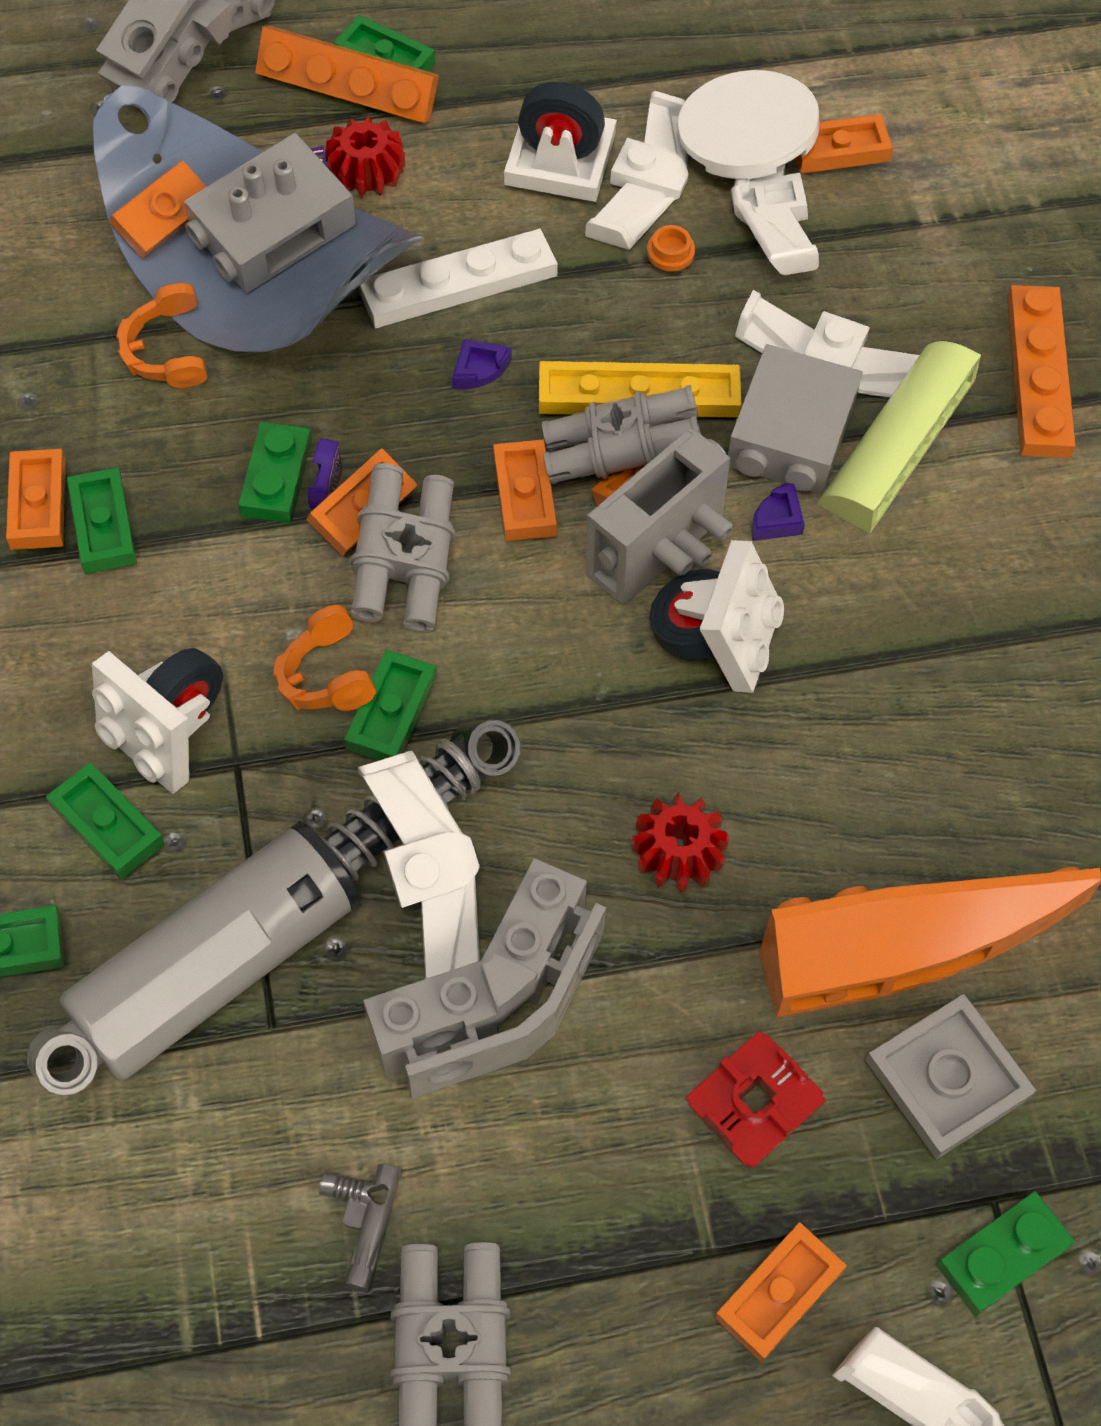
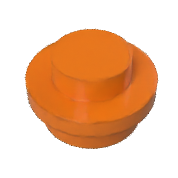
M666 225L659 228L647 244V257L655 267L664 271L682 270L692 263L695 256V244L690 234L680 226Z

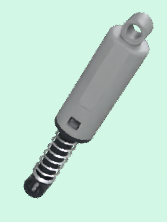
M471 720L461 724L453 732L450 741L443 740L436 745L434 758L421 756L418 761L448 809L447 803L455 797H458L460 800H466L465 792L474 794L481 786L480 782L486 777L500 776L509 772L515 766L520 756V740L517 732L508 723L501 720ZM484 733L492 742V753L486 762H483L477 753L478 740ZM373 796L365 797L364 809L362 811L349 809L346 812V822L343 825L333 822L328 824V836L324 839L319 837L308 825L301 821L297 822L63 992L59 998V1004L69 1022L64 1026L45 1029L31 1041L27 1051V1064L32 1075L49 1092L58 1095H72L85 1089L93 1080L97 1067L101 1064L116 1080L128 1079L360 904L359 894L350 877L353 880H358L359 876L356 871L366 863L376 867L377 862L374 857L385 849L393 848V843L400 839L376 798ZM60 1046H73L76 1050L74 1066L64 1074L54 1075L49 1073L47 1061L50 1054Z

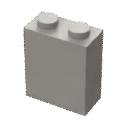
M766 344L730 438L728 456L730 457L729 467L737 469L748 476H760L784 484L791 483L795 485L796 490L811 491L823 495L857 399L863 371Z

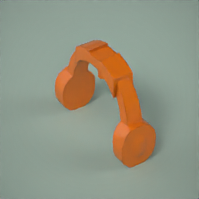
M173 283L165 285L157 290L156 299L139 307L129 318L121 321L116 337L120 345L118 352L132 375H139L149 380L167 381L168 385L174 388L197 386L207 379L206 365L201 358L186 356L170 359L164 365H151L144 363V361L133 355V351L145 349L143 339L137 341L135 339L146 322L160 315L171 317L187 313L198 304L196 291L191 284Z
M329 605L311 615L308 620V630L296 638L284 654L276 658L273 676L278 681L279 686L277 688L291 707L297 711L303 708L321 709L335 706L336 709L341 711H351L369 703L376 693L373 680L366 671L359 670L350 671L336 677L323 690L306 692V690L294 687L305 681L301 671L296 674L295 672L302 662L301 658L316 646L334 644L351 633L354 627L350 613L343 605Z

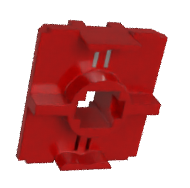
M760 1030L729 1058L726 1056L720 1062V1066L685 1097L688 1105L704 1120V1124L711 1131L713 1130L725 1143L728 1150L734 1153L750 1169L755 1168L826 1102V1099L822 1096L824 1092L808 1078V1075L767 1033L764 1035ZM758 1086L772 1099L762 1110L760 1109L754 1114L741 1099L754 1087Z

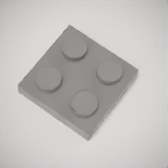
M965 994L868 1053L865 1060L936 1160L1030 1100L1037 1092Z

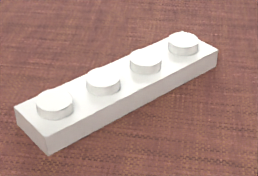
M537 229L371 276L359 286V293L374 328H379L556 277L558 263L541 229Z

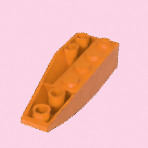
M1066 867L1051 873L887 887L869 891L864 886H856L838 892L834 898L811 902L810 898L798 897L779 904L776 909L771 910L759 951L776 1018L894 995L943 980L989 961L1044 932L1089 902L1101 883L1100 868L1079 870L1077 867Z

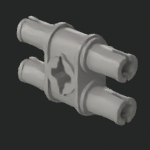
M691 385L649 396L645 392L640 393V391L634 392L632 397L600 405L592 402L589 403L590 406L585 407L584 412L551 421H542L543 435L548 448V452L544 453V460L552 485L561 481L594 474L598 478L607 479L611 473L647 465L690 427L701 435L697 421L698 411Z
M379 463L372 469L367 505L357 515L360 529L356 553L351 556L352 570L357 574L351 616L367 622L380 621L383 617L388 579L409 585L403 622L404 628L414 632H431L435 628L439 591L449 582L450 573L446 568L450 542L455 537V530L449 521L454 482L452 479L441 475L426 476L423 480L418 516L403 513L398 510L403 469L393 464ZM401 543L405 544V552L401 551Z
M479 1242L464 1245L463 1301L452 1306H444L438 1302L437 1247L429 1244H410L401 1247L400 1303L395 1304L394 1310L390 1313V1320L395 1322L394 1369L389 1372V1379L392 1380V1385L399 1388V1426H437V1388L443 1386L445 1382H457L459 1386H463L464 1426H502V1386L506 1385L508 1378L511 1377V1368L506 1365V1320L511 1317V1310L507 1308L506 1302L501 1301L500 1246L498 1244ZM447 1331H457L460 1342L467 1343V1345L457 1346L455 1357L444 1358L441 1347L434 1344L444 1342Z

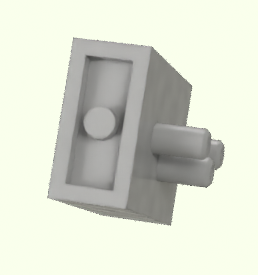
M296 133L288 136L184 201L189 220L185 224V229L190 239L200 250L206 247L213 255L214 264L222 277L228 282L234 279L246 294L356 225L352 194Z
M690 427L587 515L586 575L624 606L667 567L680 576L685 575L691 569L693 563L698 567L706 565L711 559L712 550L699 541V539L709 532L719 541L724 540L733 529L732 523L723 517L730 457L726 455L724 449L716 441L704 438Z

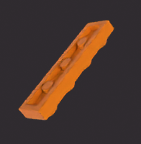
M262 27L256 74L422 123L431 120L439 80L438 74L277 27Z
M1011 285L1007 301L1020 456L1071 458L1076 445L1060 287Z

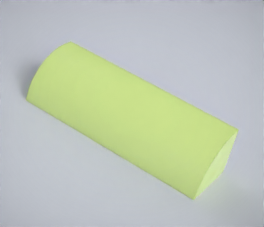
M937 341L928 344L820 497L817 505L870 534L975 382L981 354L952 342Z

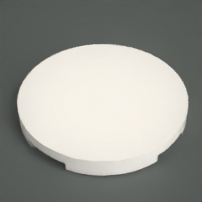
M765 70L734 72L705 83L687 98L678 116L679 140L683 152L706 166V172L734 179L759 178L777 173L776 167L793 160L799 155L804 156L811 150L817 140L820 126L818 103L809 88L790 76Z

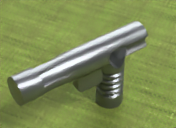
M378 1164L373 1182H363L361 1179L357 1181L356 1178L351 1180L349 1176L345 1178L344 1175L339 1176V1174L325 1171L323 1174L319 1195L331 1198L335 1196L336 1199L341 1197L342 1201L347 1199L348 1204L343 1224L345 1227L360 1230L345 1281V1286L360 1292L369 1291L401 1174V1169L395 1166ZM385 1189L388 1193L384 1204H376L369 1197L372 1192Z

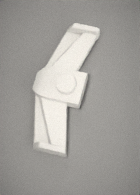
M658 91L651 93L644 143L630 138L626 139L611 169L610 184L622 188L595 218H591L587 222L585 228L586 237L630 250L674 200L680 198L689 177L687 170L689 154L684 153L681 148L678 131V116L685 100Z
M785 164L776 167L777 173L759 178L735 179V185L731 189L734 213L750 227L767 258L777 271L782 275L816 270L819 267L818 249L815 244H811L798 221L808 219L807 201L800 173L784 175Z
M755 290L752 291L741 313L735 334L737 339L760 353H763L765 345L769 344L863 371L858 394L884 398L892 396L920 356L864 347L870 327L823 311L814 330L762 299L761 294Z
M412 750L357 767L360 775L365 780L403 845L384 850L383 854L400 907L403 908L421 902L425 979L480 961L475 875L480 866L471 838L461 832Z
M874 1327L852 1349L832 1374L840 1382L843 1380L848 1381L912 1426H1004L1000 1420L999 1413L975 1389H968L878 1327Z

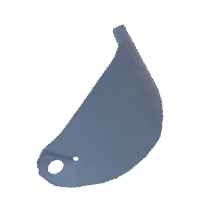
M121 85L113 93L105 95L101 107L98 109L93 120L94 156L109 221L112 214L182 160L206 186H209L262 153L261 150L210 121L154 94L148 89L137 86ZM125 106L139 108L146 115L148 128L141 134L128 132L119 122L118 111ZM156 153L161 156V161L157 164L153 162V155ZM354 208L356 225L246 294L234 279L228 282L222 277L214 264L213 255L206 247L200 250L192 242L185 226L142 259L110 224L117 244L133 273L153 299H156L157 290L168 284L187 283L194 287L197 294V306L187 313L171 316L173 320L198 340L231 351L267 352L290 346L305 338L342 300L381 267L424 238V236L402 228L403 225L399 227Z

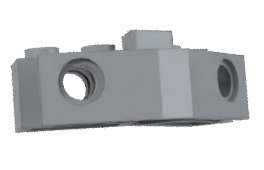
M129 0L96 49L99 55L107 59L98 74L114 91L121 85L137 86L148 89L154 94L173 102L178 94L180 85L192 67L200 62L209 41L211 40L221 45L223 40L229 37V32L269 17L275 0Z
M534 858L481 961L364 999L368 1027L385 1077L406 1071L408 1089L413 1099L526 1060L555 1035L604 934L607 907L595 903L591 912L585 909L587 881ZM566 932L576 934L573 945H567L560 960H555L554 957ZM548 982L555 985L548 1001L518 1027L498 1033L497 1023L503 1022L526 1001L537 1006Z

